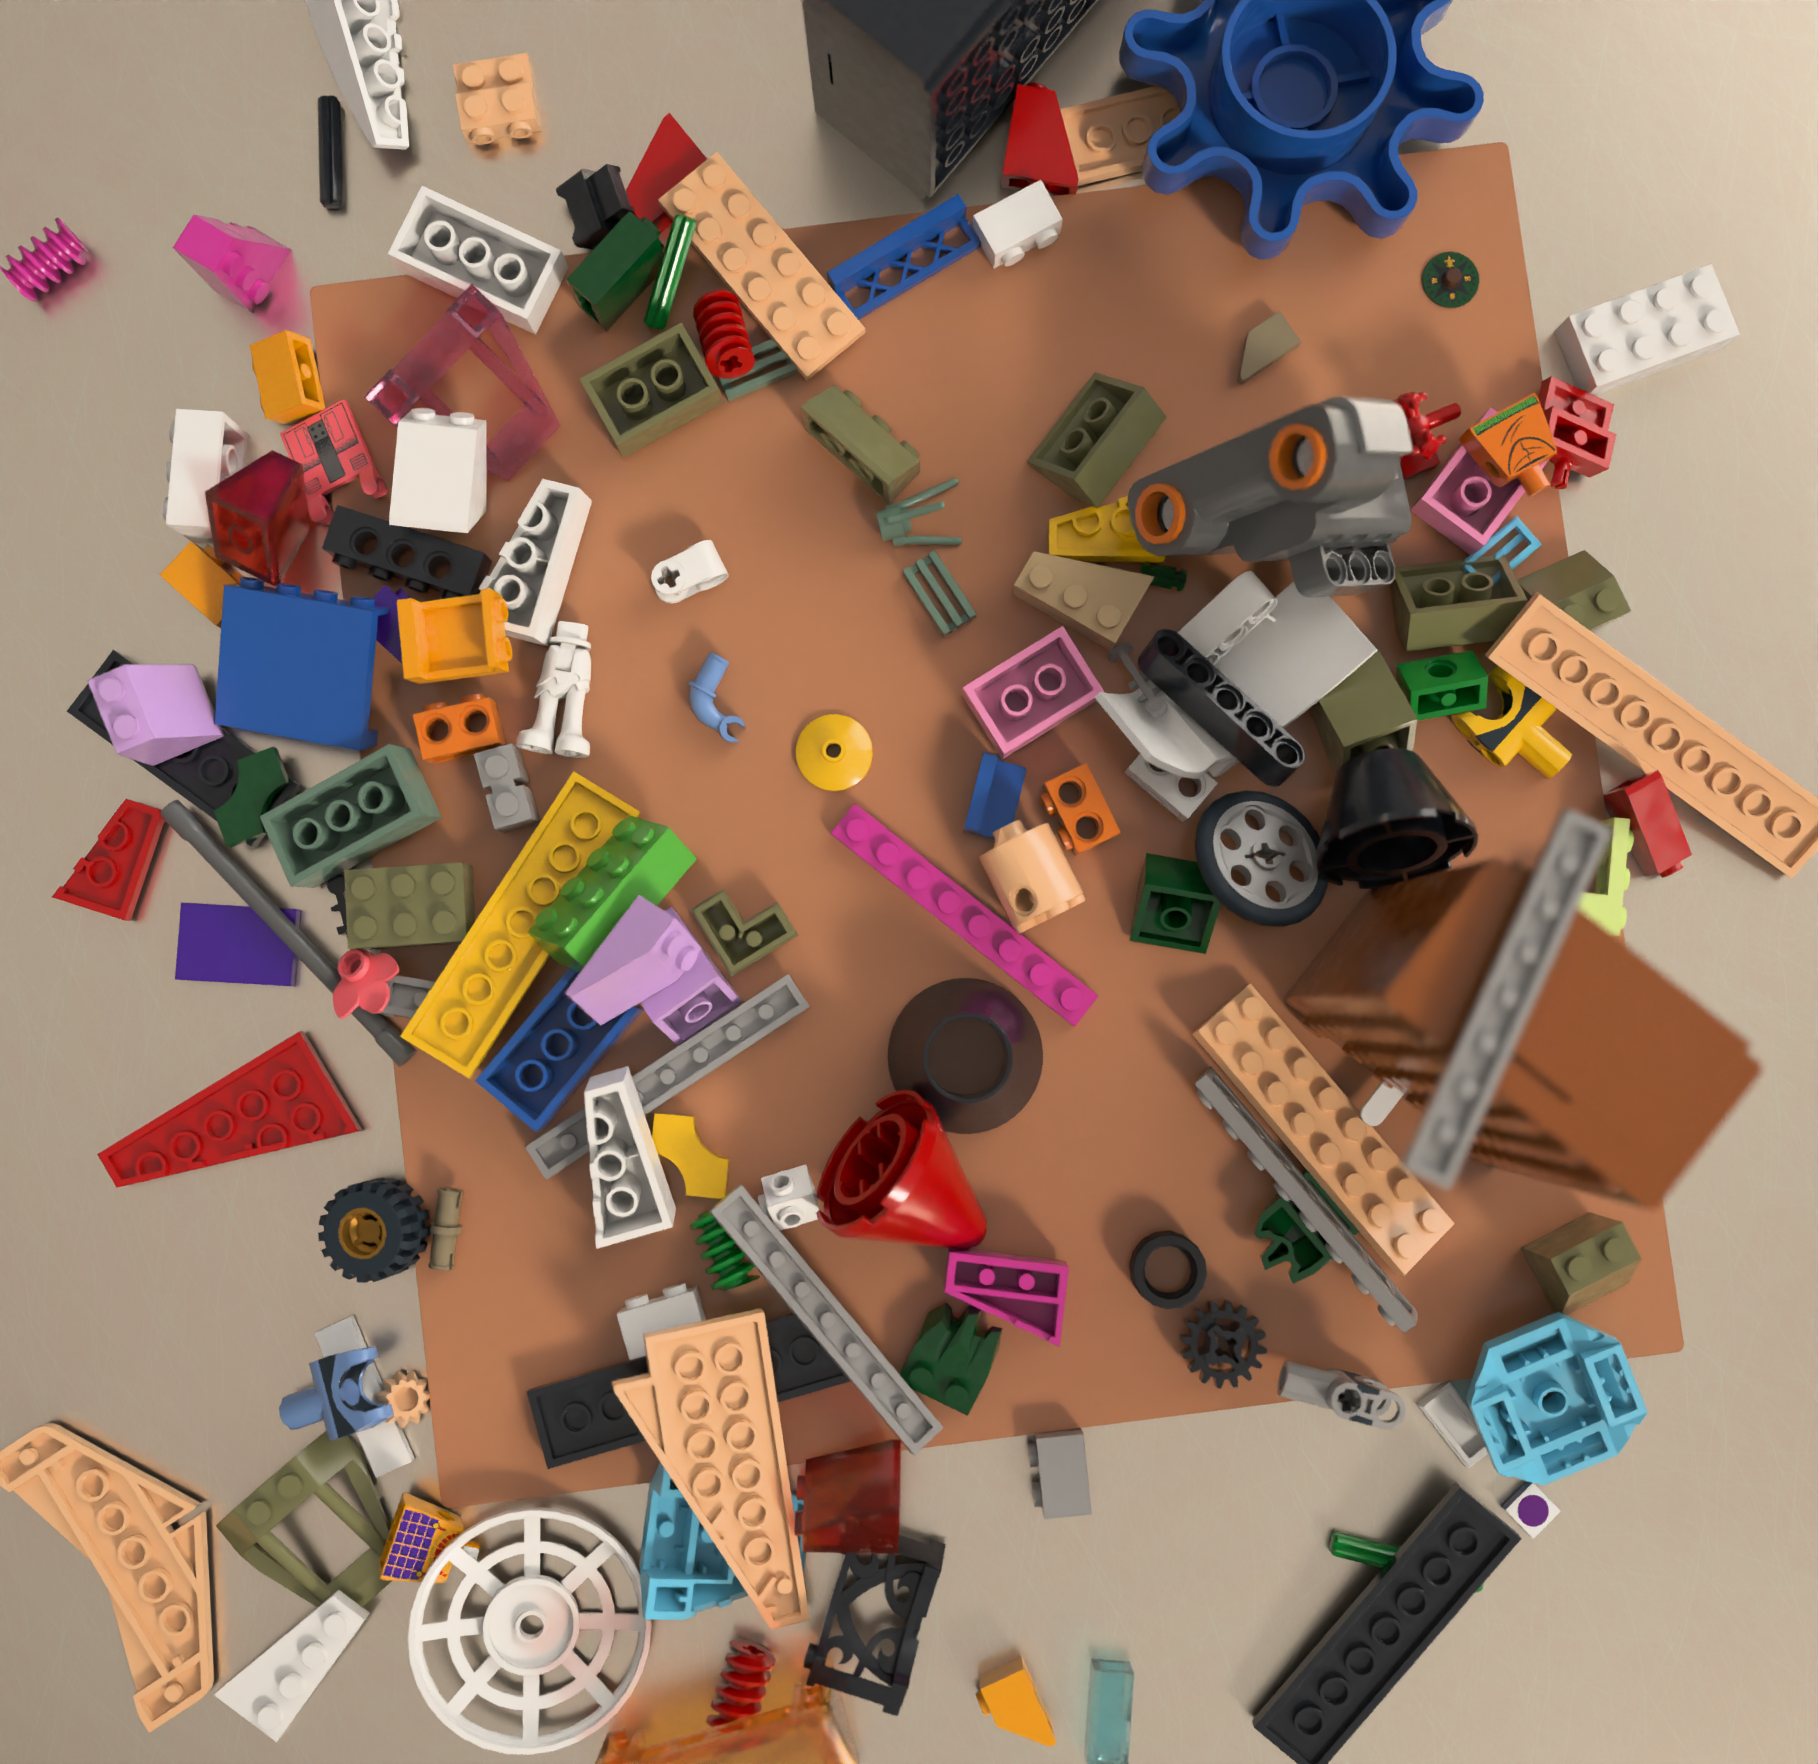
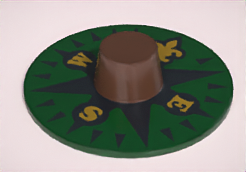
M1445 252L1435 256L1428 262L1423 272L1422 284L1426 295L1435 304L1445 308H1457L1467 304L1475 296L1479 287V273L1475 264L1468 257L1456 252Z

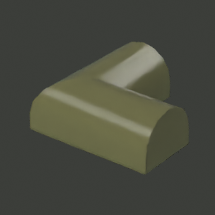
M724 889L690 909L730 976L737 974L798 936L778 902L745 922Z

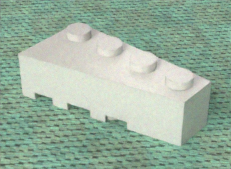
M547 479L541 480L517 522L519 524L510 542H505L499 552L501 556L490 576L486 575L479 587V590L490 588L501 594L502 598L505 599L508 607V620L504 622L506 636L549 646L592 500L578 487Z
M626 1066L590 1077L584 1095L587 1134L590 1146V1175L593 1185V1214L596 1225L595 1240L597 1249L673 1227L676 1207L629 1067Z

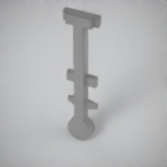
M1125 642L1109 651L1110 655L1107 657L1112 663L1120 658L1134 679L1128 683L1130 689L1134 690L1139 687L1143 694L1137 699L1138 702L1141 703L1148 700L1146 708L1149 715L1152 717L1164 715L1168 710V704L1165 698L1155 696L1161 691L1160 688L1150 689L1146 683L1149 678L1145 675L1141 676L1127 653L1134 650L1131 643L1127 644Z

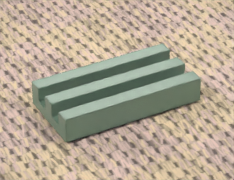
M770 339L753 346L752 352L754 358L757 359L780 348ZM780 351L756 361L750 372L741 377L733 379L718 378L730 402L797 374L799 371L787 356ZM782 361L787 363V365L738 386L733 388L730 386V383L760 372Z
M935 550L924 559L921 558L916 561L913 566L902 570V574L944 637L976 617V612ZM933 564L965 614L959 616L930 572L929 565ZM918 572L922 573L952 619V622L948 625L915 577V574Z

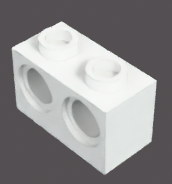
M1141 754L1137 756L1124 772L1182 822L1192 815L1218 784L1212 778L1210 772L1206 771L1199 779H1192L1197 785L1196 795L1194 797H1186L1181 794L1178 788L1179 780L1186 777H1180L1167 771H1154Z

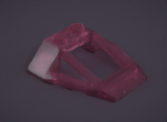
M471 284L445 311L446 314L364 397L397 427L398 422L420 400L429 409L435 410V415L450 416L454 412L431 389L470 350L525 405L486 445V471L508 481L561 425L502 313ZM488 328L522 380L480 339Z

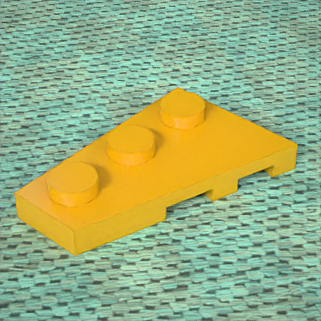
M1128 496L1119 498L1117 502L1095 508L1092 506L1049 519V555L1082 562H1164L1165 556H1157L1146 551L1137 540L1131 522Z

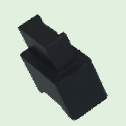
M606 164L597 171L581 169L556 188L557 195L566 200L575 226L572 239L576 247L594 250L629 211L631 213L634 212L633 206H630L619 174L621 171L619 166Z

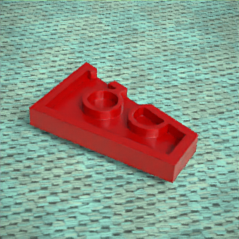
M125 799L99 833L98 841L85 858H80L73 868L75 870L64 886H59L52 898L121 920L131 921L165 821L160 816L162 810Z

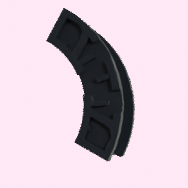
M855 1517L851 1531L843 1529L837 1548V1553L843 1554L817 1643H809L802 1667L809 1669L806 1681L807 1686L814 1687V1684H818L883 1705L882 1712L898 1717L909 1688L919 1640H917L918 1632L921 1627L922 1618L927 1616L941 1573L946 1544L930 1540V1543L926 1544L862 1523L863 1519ZM862 1542L888 1551L885 1568L878 1570L879 1560L873 1552H871L869 1564L861 1565L858 1562L857 1553ZM895 1553L923 1563L895 1565ZM850 1568L851 1572L860 1579L842 1592ZM900 1579L897 1590L903 1586L910 1590V1596L907 1601L898 1602L895 1599L893 1580ZM884 1583L886 1601L894 1613L905 1619L903 1628L894 1627L879 1631L865 1646L854 1626L849 1605L864 1592ZM836 1614L843 1635H835L829 1638ZM883 1639L891 1640L894 1644V1652L891 1656H885L882 1649L879 1650L877 1658L872 1654L876 1646ZM838 1647L843 1653V1658L838 1664L849 1662L853 1654H855L859 1661L853 1674L825 1666L827 1655L832 1648ZM865 1667L888 1686L861 1678L860 1676Z

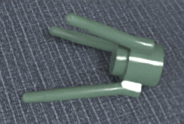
M956 478L951 479L901 502L885 505L886 509L876 511L882 540L893 539L894 547L905 544L960 545L962 539L959 537L905 535V532L912 531L911 518L941 510L945 507V504L940 501L911 510L907 508L957 486L959 480Z

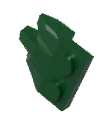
M1307 1169L1301 1172L1355 1236L1359 1232ZM1277 1193L1260 1214L1254 1235L1259 1239L1270 1238L1272 1240L1260 1255L1264 1269L1267 1270L1284 1261L1290 1262L1291 1266L1288 1274L1294 1284L1314 1275L1333 1258L1325 1247L1327 1241L1318 1231H1310L1305 1226L1299 1216L1301 1210L1292 1200H1284Z
M945 1303L928 1313L899 1374L911 1389L968 1416L993 1365L999 1349L1002 1328L992 1326L987 1331L981 1330L979 1326L981 1309L969 1305L960 1318L957 1319L952 1314L951 1306Z

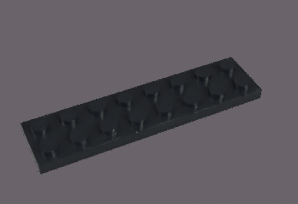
M794 1313L765 1321L777 1402L850 1382ZM646 1356L534 1387L527 1391L547 1469L646 1441L615 1394L611 1381L649 1373Z
M1456 1482L1252 1720L1254 1728L1297 1764H1328L1522 1539L1520 1535Z

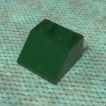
M1146 853L1138 883L1129 941L1206 954L1221 902L1215 898L1204 882L1197 862Z

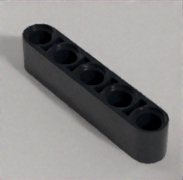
M1161 629L1156 632L1138 657V665L1143 674L1260 781L1272 787L1282 785L1305 760V753L1299 742L1180 634L1170 629Z

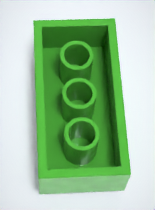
M629 815L627 819L622 820L614 827L612 836L607 842L588 857L586 866L579 874L564 884L561 894L551 906L545 908L537 915L535 924L527 933L557 963L581 972L638 895L657 906L697 858L669 827Z

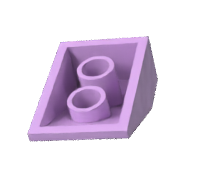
M638 895L565 994L596 1023L602 1025L678 981L684 971L689 970L694 965L697 954L702 948L675 917Z

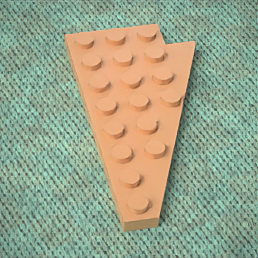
M759 1308L644 1333L643 1339L649 1373L611 1381L615 1394L770 1629L773 1630L810 1620L764 1311Z

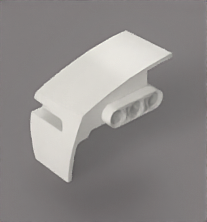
M1253 571L1244 572L1235 578L1178 632L1283 729L1327 695L1378 651L1331 596L1305 597L1299 593L1293 581L1275 597ZM1150 679L1146 682L1150 689L1158 688ZM1140 688L1132 693L1114 694L1099 692L1095 696V699L1143 758L1160 769L1180 777L1199 779L1206 771H1209L1213 777H1218L1239 763L1229 751L1162 690L1155 696L1165 698L1168 710L1160 717L1149 715L1146 708L1148 700L1141 703L1138 702L1137 699L1143 694Z

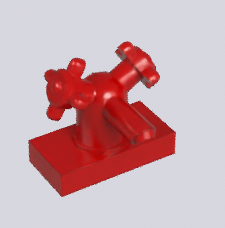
M1408 392L1393 400L1402 408L1405 415L1413 452L1400 457L1404 480L1436 468L1440 464L1436 452L1439 446L1446 442V437L1443 434L1435 437L1430 429L1460 417L1462 410L1459 404L1453 403L1423 415L1419 413V403L1427 399L1426 392Z

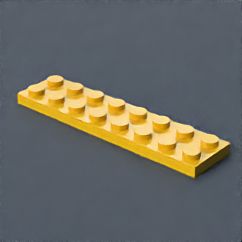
M573 771L400 1037L471 1079L550 956L527 933L535 924L537 915L545 908L551 906L561 894L564 884L576 877L586 866L588 857L595 850L601 848L612 836L614 827L622 820L627 819L629 815L639 818L640 811Z

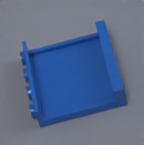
M240 577V583L224 585L214 724L358 751L376 746L378 730L369 729L368 727L378 616L388 614L389 608L375 606V599L368 597L352 596L350 601L338 599V593L333 591L314 590L313 595L301 593V586L279 583L276 588L264 586L265 580L252 577Z

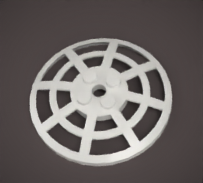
M531 1507L509 1510L485 1518L464 1530L442 1550L430 1565L418 1588L410 1614L408 1632L410 1664L416 1684L427 1705L443 1724L461 1738L482 1748L505 1754L532 1755L551 1752L575 1744L596 1732L616 1715L631 1696L643 1673L649 1653L652 1624L650 1619L643 1618L640 1571L631 1555L621 1543L600 1525L578 1514L559 1509ZM524 1519L523 1542H516L501 1547L485 1556L479 1562L461 1548L472 1538L492 1527ZM540 1519H554L573 1524L593 1534L602 1543L584 1557L579 1552L565 1545L550 1541H540ZM540 1553L559 1556L573 1563L576 1567L561 1582L554 1578L540 1575ZM524 1554V1576L517 1577L503 1584L488 1570L506 1558ZM613 1554L622 1562L632 1581L638 1601L639 1614L615 1613L610 1589L597 1569ZM450 1561L463 1571L466 1576L453 1596L448 1620L423 1624L424 1609L430 1590L442 1568ZM587 1578L591 1580L599 1595L603 1612H579L572 1593ZM476 1582L492 1596L487 1606L485 1617L460 1619L464 1601ZM529 1615L538 1616L543 1622L542 1629L536 1634L525 1633L520 1627L523 1618ZM579 1629H603L598 1649L587 1666L573 1651L578 1639ZM615 1630L638 1631L637 1645L631 1665L621 1684L612 1694L596 1675L602 1669L610 1653ZM483 1634L484 1642L490 1655L474 1671L464 1654L460 1636ZM447 1638L452 1661L459 1675L465 1681L449 1702L439 1692L429 1673L423 1652V1641ZM562 1664L575 1677L572 1682L562 1688L539 1695V1674L549 1672ZM501 1667L511 1673L523 1675V1696L500 1691L487 1682ZM584 1688L600 1705L595 1712L573 1726L553 1733L539 1735V1709L563 1703L577 1695ZM476 1694L498 1706L513 1710H523L522 1736H511L487 1730L469 1721L460 1713Z

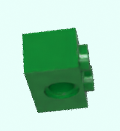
M1473 650L1396 664V681L1418 721L1486 708L1488 675Z

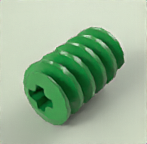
M708 1211L698 1215L699 1218L690 1225L691 1230H703L704 1233L695 1240L696 1245L709 1246L700 1255L701 1260H714V1263L705 1270L706 1275H719V1279L711 1285V1289L726 1291L759 1279V1275L747 1274L754 1268V1265L749 1260H742L745 1256L744 1253Z

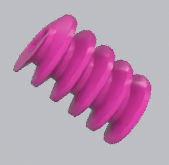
M58 217L55 219L59 232L55 233L45 226L43 232L47 239L46 242L32 236L30 239L34 246V251H30L20 245L18 249L22 260L19 261L8 254L6 259L10 269L6 270L0 266L1 271L14 287L32 302L38 300L34 287L45 293L50 291L46 278L56 283L62 282L59 268L68 274L74 273L71 259L81 265L87 263L83 250L87 251V249L72 230Z

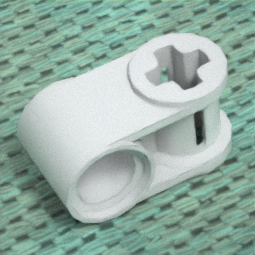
M704 540L658 563L652 571L651 580L656 595L660 600L674 604L700 591L708 590L721 584L729 577V574L711 540ZM671 576L676 582V586L669 588L664 579Z

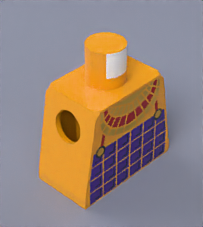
M403 1492L378 1563L380 1579L422 1582L430 1565L442 1550L463 1532L464 1527L461 1517ZM470 1540L461 1548L477 1560L480 1543ZM450 1561L442 1568L434 1583H443L447 1580L452 1566Z

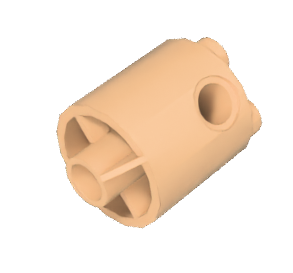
M1019 819L992 833L995 838L994 848L981 855L979 860L1017 934L1086 901L1083 891L1049 823L1042 824L1028 831Z

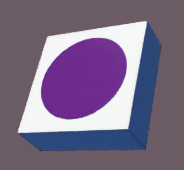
M1526 1482L1502 1506L1533 1539L1561 1512L1532 1482Z

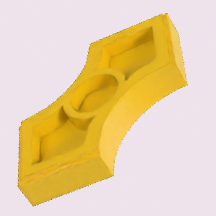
M654 1113L652 1138L657 1153L668 1158L678 1167L684 1178L686 1196L723 1199L727 1192L730 1159L712 1153L703 1145L696 1131L695 1116Z

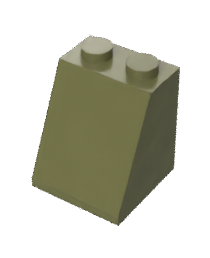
M1379 650L1309 708L1335 775L1343 764L1364 753L1390 748L1413 751L1418 718Z
M1591 1212L1521 1247L1554 1313L1560 1312L1565 1315L1628 1284L1641 1260L1623 1222Z

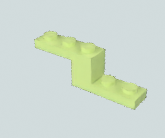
M1614 817L1601 821V825L1612 829V832L1597 863L1595 894L1584 893L1578 908L1611 934L1620 936V930L1624 928L1627 918V911L1623 906V895L1630 883V871L1626 868L1627 852H1630L1633 846L1634 834L1629 829L1630 819Z

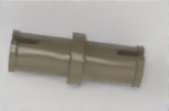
M443 1187L437 1190L438 1199L435 1222L430 1223V1232L433 1233L428 1267L431 1269H454L457 1236L462 1233V1225L459 1224L461 1200L464 1192L462 1189Z

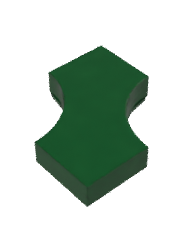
M270 747L236 760L239 769L236 789L224 805L213 810L226 847L232 848L267 834L260 816L267 813L268 806L274 796L290 785L276 747Z

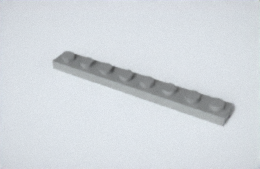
M1569 809L1560 812L1399 1167L1450 1190L1611 835L1612 829Z
M789 974L632 1076L644 1115L809 1008L810 1005ZM583 1108L525 1146L546 1180L590 1151L586 1108Z
M1212 1066L1201 1074L1194 1083L1198 1088L1196 1094L1207 1108L1212 1109L1214 1107L1224 1119L1222 1120L1223 1127L1233 1139L1237 1140L1240 1138L1249 1148L1247 1154L1254 1165L1261 1171L1266 1169L1275 1179L1273 1185L1279 1195L1284 1200H1292L1301 1210L1299 1216L1305 1226L1310 1231H1318L1327 1241L1325 1247L1331 1257L1337 1263L1344 1262L1353 1272L1351 1278L1363 1294L1367 1295L1370 1293L1379 1303L1377 1308L1384 1320L1391 1326L1396 1324L1403 1333L1417 1324L1418 1311Z
M736 1186L708 1211L908 1451L916 1455L944 1427L743 1186Z

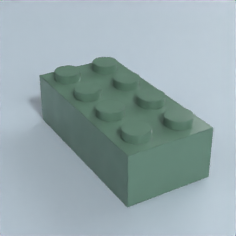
M391 744L386 745L260 816L290 886L308 888L319 886L344 872V870L350 869L442 818L412 750Z

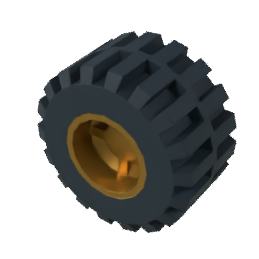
M376 1178L349 1185L348 1188L341 1189L334 1194L335 1199L328 1201L324 1207L328 1214L320 1216L319 1225L324 1226V1231L318 1233L319 1241H324L326 1248L321 1250L324 1258L328 1256L332 1258L333 1261L330 1263V1266L334 1271L343 1269L342 1277L348 1280L356 1278L357 1282L360 1283L376 1282L407 1270L408 1266L414 1265L420 1259L418 1253L424 1252L428 1245L423 1240V1237L430 1235V1226H425V1219L430 1218L428 1210L422 1211L419 1206L424 1202L421 1196L412 1197L410 1195L413 1191L411 1186L408 1184L399 1186L400 1180L393 1178L388 1180Z

